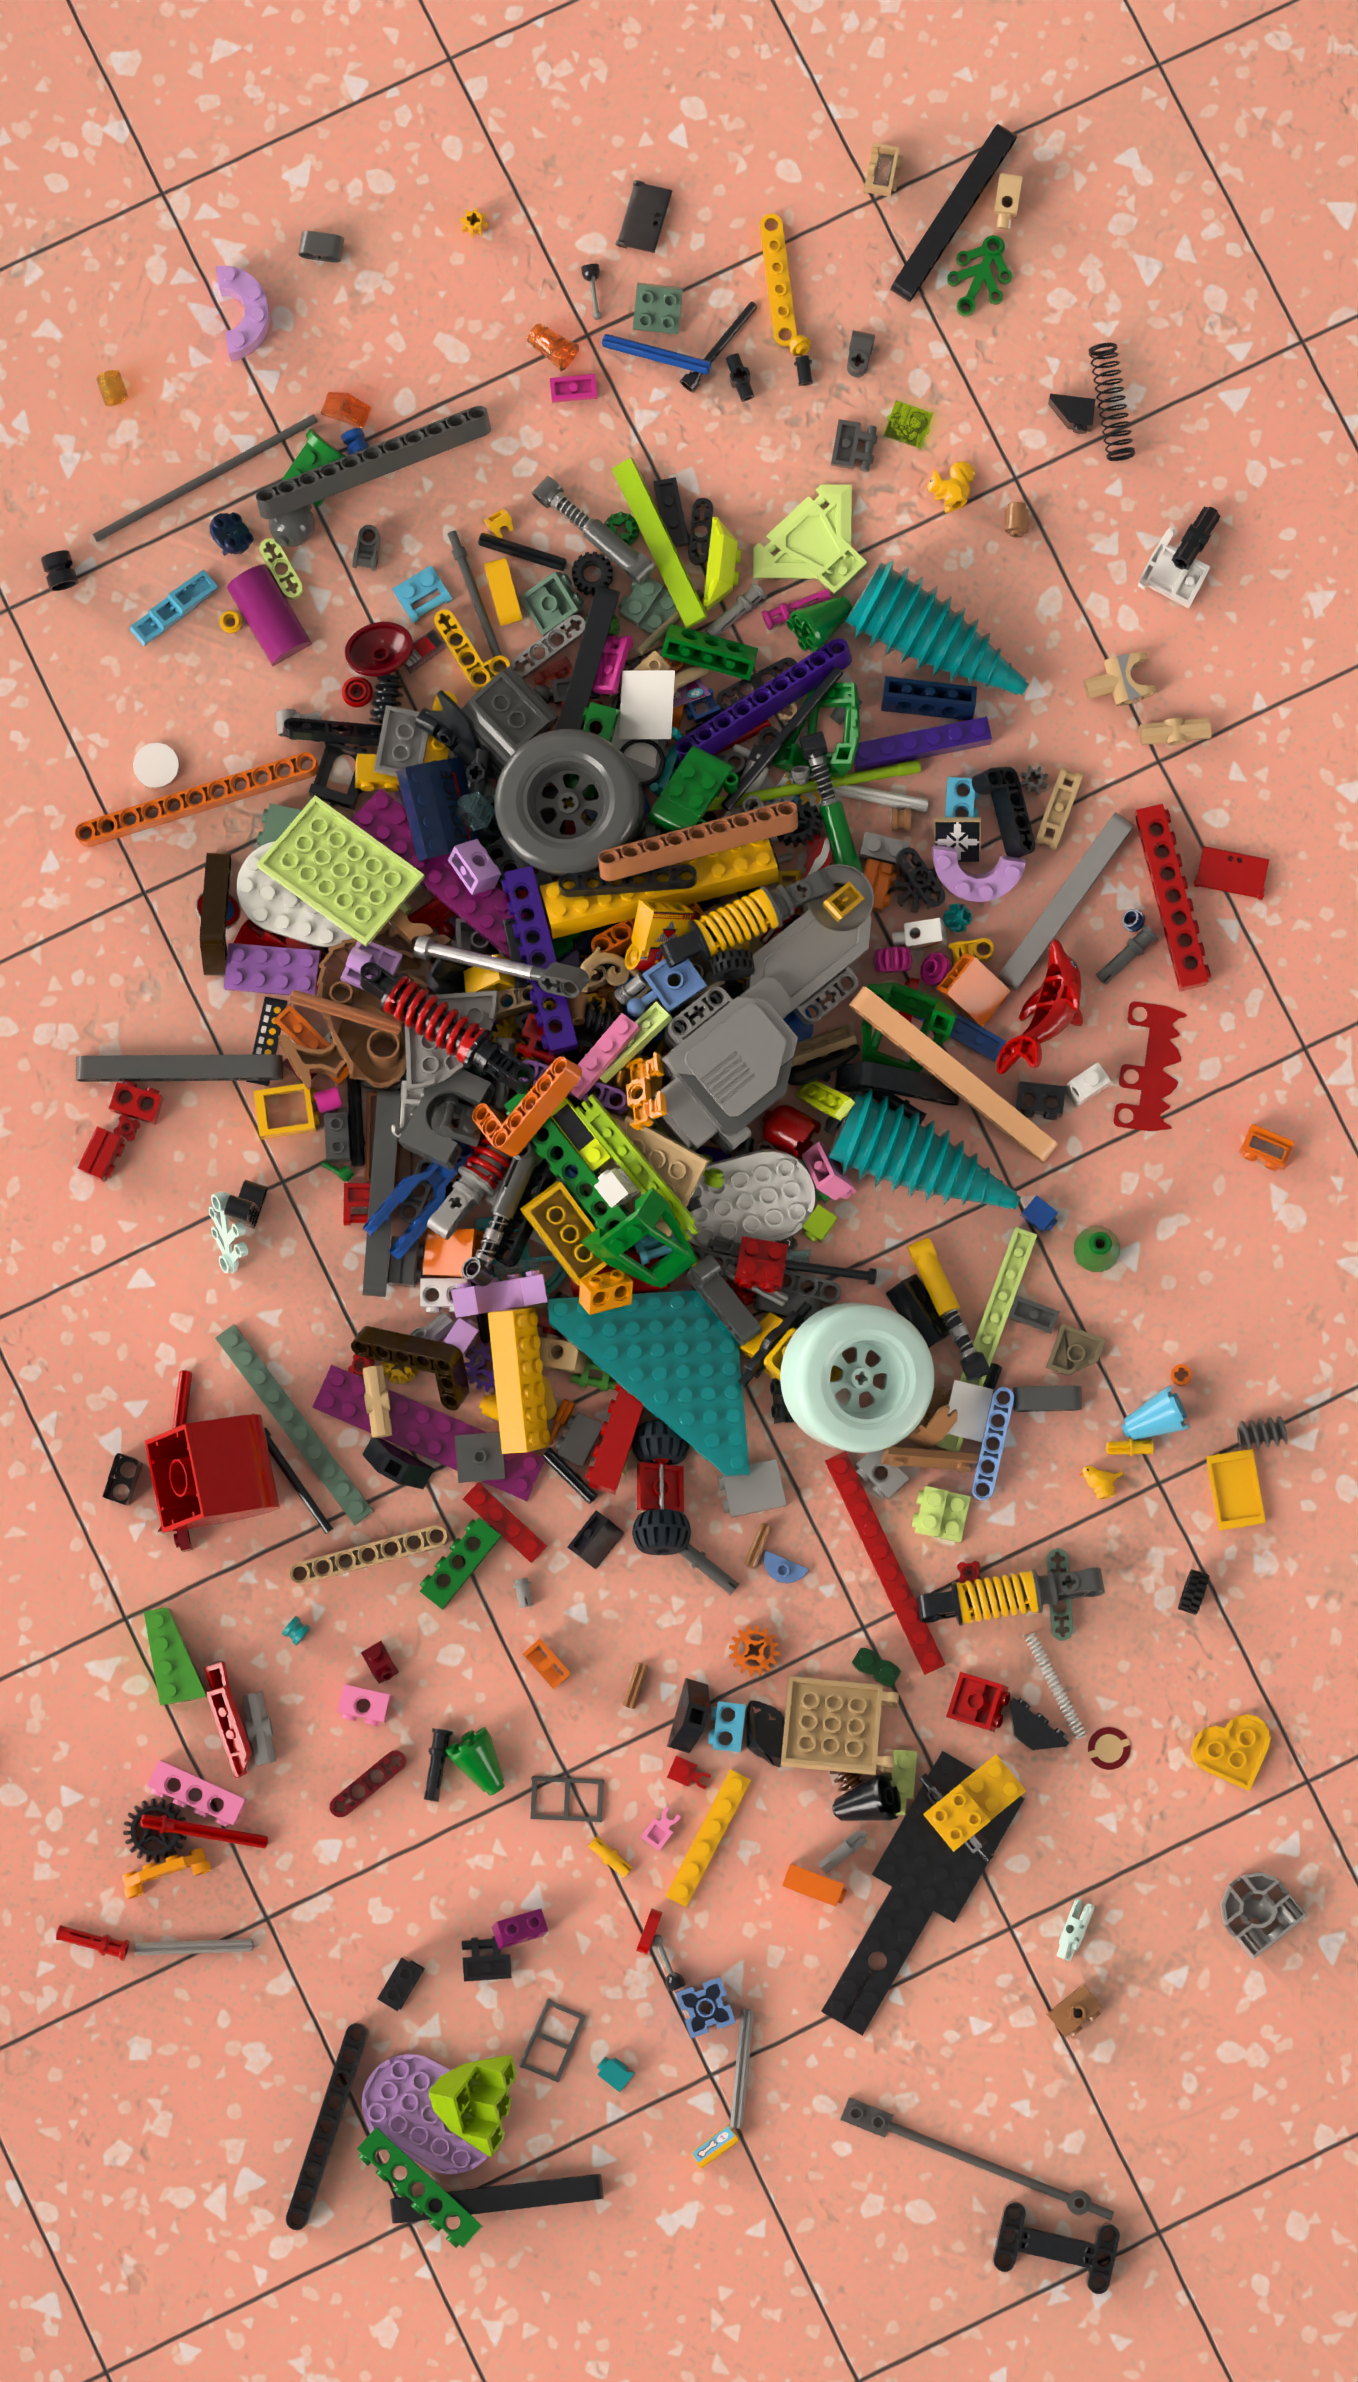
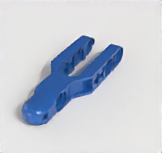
M452 1140L458 1143L463 1150L452 1171L432 1162L423 1173L404 1177L364 1225L363 1229L372 1237L377 1228L389 1219L388 1215L398 1204H401L420 1181H426L432 1186L434 1197L390 1248L389 1252L395 1258L400 1259L427 1228L428 1220L445 1201L446 1186L458 1173V1168L467 1162V1158L472 1156L474 1149H471L468 1144Z

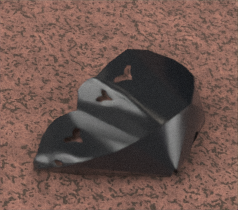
M752 1700L747 1707V1747L756 1756L762 1757L771 1765L780 1768L782 1767L781 1756L785 1718L780 1711L771 1705ZM752 1707H754L755 1709H761V1711L754 1713V1709ZM768 1713L771 1714V1717H775L776 1720H768Z

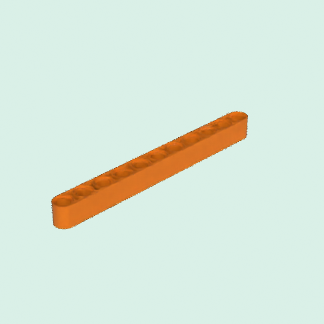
M303 752L82 822L76 827L75 836L83 846L93 847L311 778L318 773L319 764L313 754ZM310 760L313 762L311 768H302V764L305 761ZM288 767L291 769L289 775H280V771L283 768ZM266 774L269 776L267 782L258 783V778L261 775ZM241 781L247 783L245 789L236 790L237 783ZM218 788L225 790L221 797H214V792ZM194 796H203L199 804H192ZM179 802L181 804L177 811H170L172 803ZM150 810H158V815L155 818H148ZM128 817H136V822L134 824L126 825V820ZM106 824H114V829L112 831L104 832V826ZM84 831H92V835L90 838L82 839V833Z

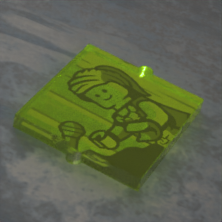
M896 400L891 415L887 416L888 423L883 436L921 449L926 434H929L930 430L928 428L934 413Z

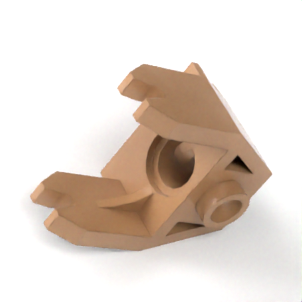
M944 1385L934 1388L925 1416L914 1431L906 1437L925 1449H931L940 1442L957 1422L958 1412L956 1409L948 1414L952 1390L943 1394L945 1390Z

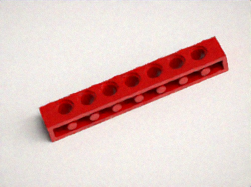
M1163 804L1137 809L1134 816L1179 992L1205 986L1209 982L1208 978H1211L1208 964L1204 965L1202 956H1205V949L1203 943L1198 942L1197 934L1200 933L1198 922L1192 919L1191 912L1194 911L1193 902L1186 895L1185 890L1188 889L1186 876H1181L1179 867H1182V860L1180 854L1175 852L1174 845H1177L1174 831L1170 832L1168 823H1171L1169 810H1165ZM1152 826H1159L1163 833L1158 836L1151 833L1150 828ZM1165 848L1168 856L1165 858L1159 857L1156 854V849ZM1162 871H1172L1174 878L1171 880L1164 879ZM1175 892L1179 895L1180 900L1171 902L1167 894ZM1176 914L1183 915L1185 923H1175L1173 916ZM1182 936L1188 937L1191 945L1187 947L1182 946L1179 943V938ZM1189 958L1193 959L1197 967L1189 969L1185 966L1184 961Z

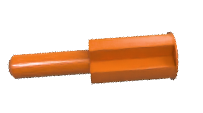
M563 1399L553 1419L555 1424L550 1432L549 1445L553 1444L561 1426L567 1424L576 1406L575 1403L568 1399Z

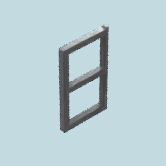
M531 1777L530 1819L602 1822L604 1779ZM537 1781L565 1782L564 1816L536 1814ZM570 1783L598 1784L597 1817L569 1816Z
M548 1998L519 2067L559 2082L586 2015L555 2003ZM549 2005L580 2018L569 2045L539 2032ZM536 2037L567 2049L556 2076L525 2063Z

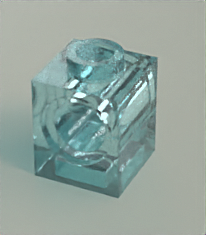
M479 792L465 794L458 800V806L454 814L472 832L488 827L495 809Z

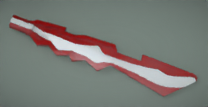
M827 837L822 838L803 867L807 870L800 880L818 870L824 869L833 861ZM797 889L795 895H800L802 897L803 891L799 892ZM793 915L783 917L782 927L771 929L768 927V931L763 933L759 941L766 945L775 933L783 931L784 924L791 921Z

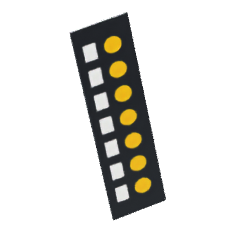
M270 997L264 998L252 1054H276L281 1028L273 1020L286 1008L287 1001ZM246 1081L264 1086H269L270 1081Z

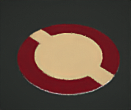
M1113 1727L1101 1728L1091 1736L1088 1743V1754L1096 1766L1105 1770L1117 1769L1127 1761L1130 1755V1743L1127 1736L1119 1729Z

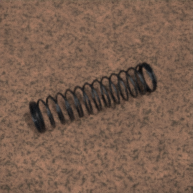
M1111 342L1094 345L1088 351L1089 356L1094 358L1090 364L1095 367L1092 370V373L1096 375L1093 381L1098 384L1095 387V391L1099 393L1096 399L1101 401L1098 404V408L1102 410L1099 416L1103 418L1101 425L1105 427L1102 431L1106 436L1103 442L1108 444L1105 448V451L1108 452L1106 457L1109 461H1121L1135 456V448L1127 447L1114 451H1108L1107 448L1111 445L1129 444L1133 442V439H1122L1112 443L1106 442V439L1109 437L1125 436L1131 434L1132 431L1122 430L1112 434H1106L1104 431L1108 428L1128 426L1130 422L1123 421L1109 426L1103 425V422L1107 419L1125 418L1129 414L1118 413L1108 417H1104L1101 414L1104 411L1121 410L1128 405L1118 404L1108 408H1101L1100 405L1104 402L1124 400L1126 396L1119 395L1105 400H1101L1098 397L1101 394L1121 392L1125 388L1113 387L1099 391L1097 387L1100 385L1117 384L1122 382L1123 379L1114 378L1101 383L1096 382V378L1099 376L1118 375L1121 373V370L1115 369L1100 374L1094 373V370L1097 368L1114 367L1119 365L1120 362L1110 361L1098 366L1093 364V361L1096 359H1110L1118 356L1119 353L1115 352L1118 348L1117 344ZM1104 347H1113L1104 351H1095ZM1130 453L1123 456L1111 457L1117 454Z

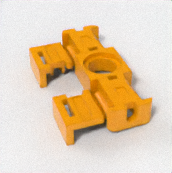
M657 1052L653 1053L654 1058L645 1061L642 1058H637L625 1065L630 1070L631 1083L626 1085L627 1103L633 1109L634 1122L629 1125L637 1131L643 1129V1125L646 1127L652 1126L653 1121L650 1118L655 1119L667 1114L666 1095L658 1091L657 1098L653 1101L651 1098L650 1082L647 1081L651 1080V1077L655 1075L658 1077L664 1075L663 1061H661L662 1056ZM643 1089L642 1096L635 1099L636 1092Z

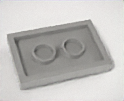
M386 705L374 772L397 777V770L423 763L428 733L415 725L416 718L420 712Z

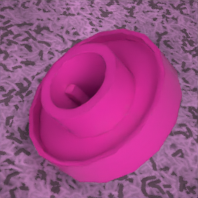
M939 952L928 955L924 959L920 970L923 982L932 987H938L952 969L949 957Z

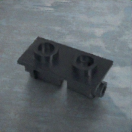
M773 1378L770 1383V1392L773 1395L771 1414L774 1418V1424L781 1422L793 1423L794 1420L788 1412L783 1399L781 1382L777 1378Z

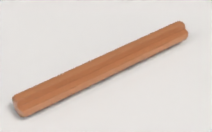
M293 990L290 996L291 1003L396 1035L400 1034L403 1023L398 1020L298 990Z

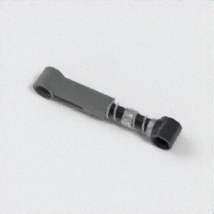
M529 1141L523 1150L513 1157L491 1209L494 1218L492 1221H489L490 1227L486 1228L483 1236L484 1240L481 1241V1249L477 1250L474 1257L468 1258L462 1266L463 1277L479 1286H486L493 1280L494 1269L491 1264L493 1260L491 1256L496 1253L494 1251L496 1244L500 1245L499 1243L504 1234L502 1230L504 1225H508L506 1221L513 1220L534 1168L543 1161L535 1151L536 1146L532 1141Z

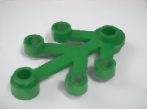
M988 236L983 241L981 247L967 252L961 251L957 254L956 262L962 267L967 266L970 260L984 256L980 264L958 272L952 271L947 276V283L952 287L958 286L962 280L975 276L967 295L960 298L957 302V312L961 316L968 317L974 313V300L983 280L990 293V303L994 305L1001 303L1003 294L998 290L990 270L992 260H994L999 271L998 281L1004 285L1011 282L1012 273L1007 269L1002 257L1005 244L998 236ZM996 245L997 250L992 251L989 249V246ZM966 256L967 261L961 262L959 257ZM1007 274L1009 279L1003 280L1001 275ZM956 276L958 281L952 282L950 277ZM998 294L1000 298L998 300L992 299V295ZM963 305H968L970 307V310L963 311L961 307Z

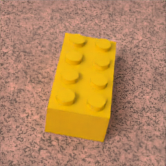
M556 1181L520 1208L521 1212L575 1285L580 1286V1279L590 1277L608 1265L582 1244V1240L596 1229L562 1182Z

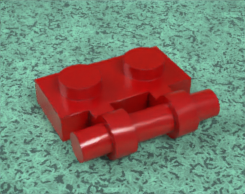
M529 1013L521 1037L530 1039L528 1045L519 1043L516 1051L525 1054L524 1057L530 1059L534 1057L543 1060L548 1065H551L556 1058L560 1057L555 1054L549 1056V1052L535 1048L536 1042L542 1044L541 1036L544 1035L542 1027L537 1026L535 1015ZM553 1023L549 1026V1029L554 1033H558L562 1030V1027L557 1023Z

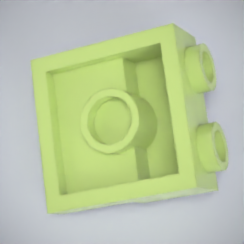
M925 1486L924 1491L919 1490L916 1503L921 1504L919 1514L914 1513L911 1526L916 1527L915 1533L961 1543L971 1496Z

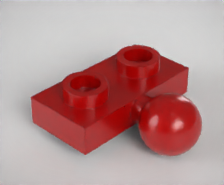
M437 897L408 916V920L412 923L427 924L431 929L438 927V935H446L450 939H453L455 936L454 925L445 922L455 913Z

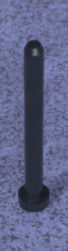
M790 1260L785 1262V1269L867 1280V1284L874 1285L876 1281L877 1270L874 1268H869V1271Z

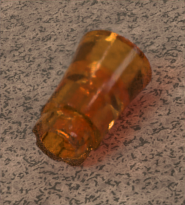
M541 323L536 324L527 337V342L549 359L560 371H564L572 363L579 350L578 344L562 337Z

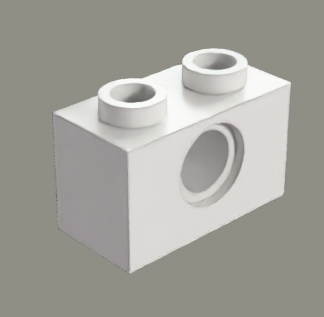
M616 1167L603 1172L598 1177L599 1182L594 1185L611 1208L626 1204L640 1192L621 1168L617 1169Z

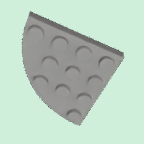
M497 991L436 995L439 998L437 1005L447 1002L449 1004L448 1012L452 1009L459 1011L458 1019L462 1016H468V1026L476 1022L479 1024V1027L492 1030L498 1006ZM428 995L425 1001L427 1002L432 995ZM405 1024L407 1089L409 1091L431 1087L444 1082L465 1068L457 1060L456 1055H448L446 1048L439 1049L436 1046V1041H427L425 1035H418L415 1028L410 1029Z

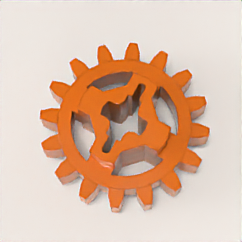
M748 1625L746 1628L747 1632L745 1633L739 1629L740 1637L733 1636L732 1640L736 1643L735 1645H729V1649L734 1650V1653L729 1655V1657L736 1658L737 1660L733 1666H742L741 1673L746 1669L749 1670V1676H752L754 1671H757L759 1676H761L762 1669L764 1668L769 1672V1664L776 1665L777 1663L773 1656H779L780 1654L774 1651V1648L779 1646V1643L772 1642L775 1635L768 1636V1628H765L763 1632L759 1631V1625H756L755 1630H751ZM749 1635H759L762 1636L763 1639H761L760 1641H754L749 1637ZM742 1641L745 1645V1651L739 1656L738 1647ZM762 1643L764 1644L760 1647L758 1651L760 1654L759 1656L756 1657L753 1654L745 1658V1656L748 1655V1652L750 1651V1645L756 1647L757 1645L759 1646ZM769 1645L770 1655L769 1658L766 1660V1658L763 1655L764 1648H766ZM754 1660L760 1666H749L745 1662Z

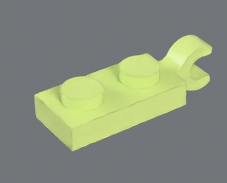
M893 1749L894 1764L893 1772L891 1773L893 1779L891 1780L892 1787L897 1786L901 1799V1811L896 1813V1815H905L906 1799H914L917 1751Z

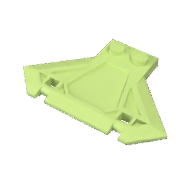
M821 484L815 490L819 494L815 500L808 496L766 536L770 542L765 547L758 543L753 548V579H818L835 596L857 576L868 563L851 547L852 485ZM827 502L829 506L823 510L821 506ZM777 548L780 552L773 556L771 553Z

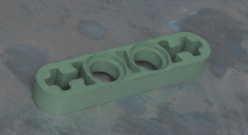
M1058 1548L1050 1551L1046 1560L1047 1574L1051 1572V1569L1056 1570V1563L1051 1562V1558L1055 1556V1553H1059L1060 1557H1064V1561L1060 1562V1570L1065 1568V1573L1069 1572L1067 1553ZM1066 1583L1067 1588L1070 1589V1583ZM1063 1600L1067 1603V1610L1064 1613L1056 1612L1052 1603L1049 1604L1051 1632L1053 1637L1059 1641L1067 1640L1073 1634L1071 1600ZM1068 1615L1069 1620H1063L1064 1627L1068 1628L1069 1632H1066L1064 1637H1061L1060 1633H1056V1628L1060 1627V1620L1054 1621V1616L1064 1617Z

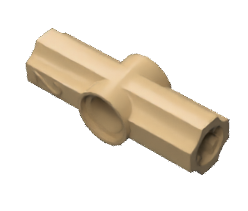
M1171 718L1161 723L1140 725L1142 745L1161 743L1180 745L1191 740L1211 739V723L1209 718L1191 720Z
M383 1366L363 1368L366 1390L364 1398L366 1411L369 1414L372 1438L392 1436L389 1411H391L388 1390H386Z

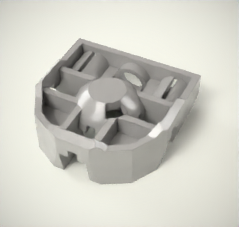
M1263 1872L1239 1875L1226 1886L1219 1904L1223 1926L1251 1960L1259 1956L1307 1917L1306 1912L1280 1880ZM1240 1880L1250 1890L1242 1898L1232 1888ZM1278 1885L1285 1895L1274 1903L1267 1892ZM1260 1894L1263 1896L1260 1900L1253 1899L1252 1895ZM1240 1916L1247 1926L1235 1934L1228 1924ZM1251 1917L1258 1918L1260 1924L1250 1923ZM1277 1918L1281 1924L1266 1935L1261 1928L1270 1925Z

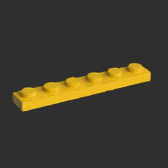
M730 1769L665 1897L687 1907L751 1782L750 1779Z

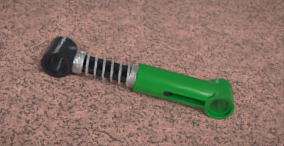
M820 731L800 737L799 741L804 758L809 760L810 766L813 767L811 771H814L815 775L813 777H816L815 783L818 784L816 789H819L820 793L818 795H821L822 798L819 808L834 856L835 865H848L862 872L842 801H839L837 796L835 797L837 792L833 790L835 786L832 785L833 780L830 779L831 774L828 772L830 768L826 765L828 763L826 758L828 749L824 735Z

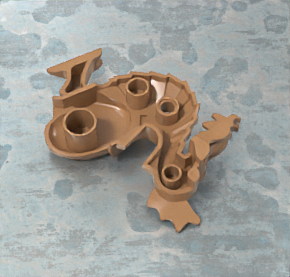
M398 909L379 934L382 935L389 929L390 938L397 935L410 952L403 949L398 951L388 944L384 946L375 939L371 942L402 954L403 958L394 975L396 978L400 974L406 973L411 980L410 982H417L418 986L428 989L429 986L424 980L438 958L432 957L430 960L416 958L414 954L416 940L420 935L434 938L435 943L453 947L451 939L446 935L435 937L431 927L423 923L410 922L406 914L401 909ZM355 938L342 940L341 944L328 948L329 953L319 964L321 972L317 981V986H319L318 997L396 1020V1017L393 1015H389L379 1009L380 999L368 991L341 981V975L346 967L347 958L351 949L355 947L357 940ZM323 1013L324 1021L327 1020L329 1031L333 1038L331 1045L326 1049L306 1048L294 1044L286 1035L278 1036L283 1052L307 1090L312 1086L311 1073H323L337 1078L346 1066L350 1070L349 1075L351 1079L364 1080L377 1088H386L394 1085L401 1080L406 1071V1044L401 1032L396 1035Z

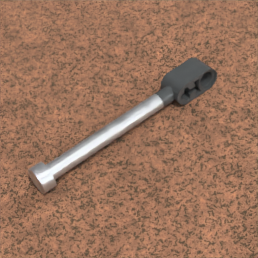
M424 935L418 937L414 947L416 958L430 960L432 957L538 981L539 986L545 992L564 997H577L589 982L588 974L579 967L554 962L545 969L435 943L434 938Z

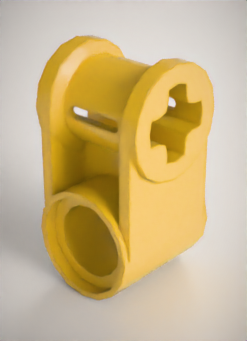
M986 938L958 941L948 945L953 955L954 963H952V968L960 959L959 950H961L962 955L966 953L974 956L981 963L990 961L994 955L993 943ZM986 945L990 948V952L987 955H980L977 952L978 947Z

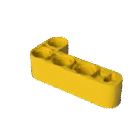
M443 609L435 614L434 623L436 630L469 684L476 692H479L498 674L494 670L497 664H504L506 668L510 666L509 660L504 656H495L483 663L453 613ZM442 619L449 621L451 629L449 632L445 624L441 623ZM455 637H460L463 639V642L458 646H454L451 644V640ZM467 656L475 659L471 665H465L462 661ZM483 675L487 680L484 684H476L474 682L475 678Z

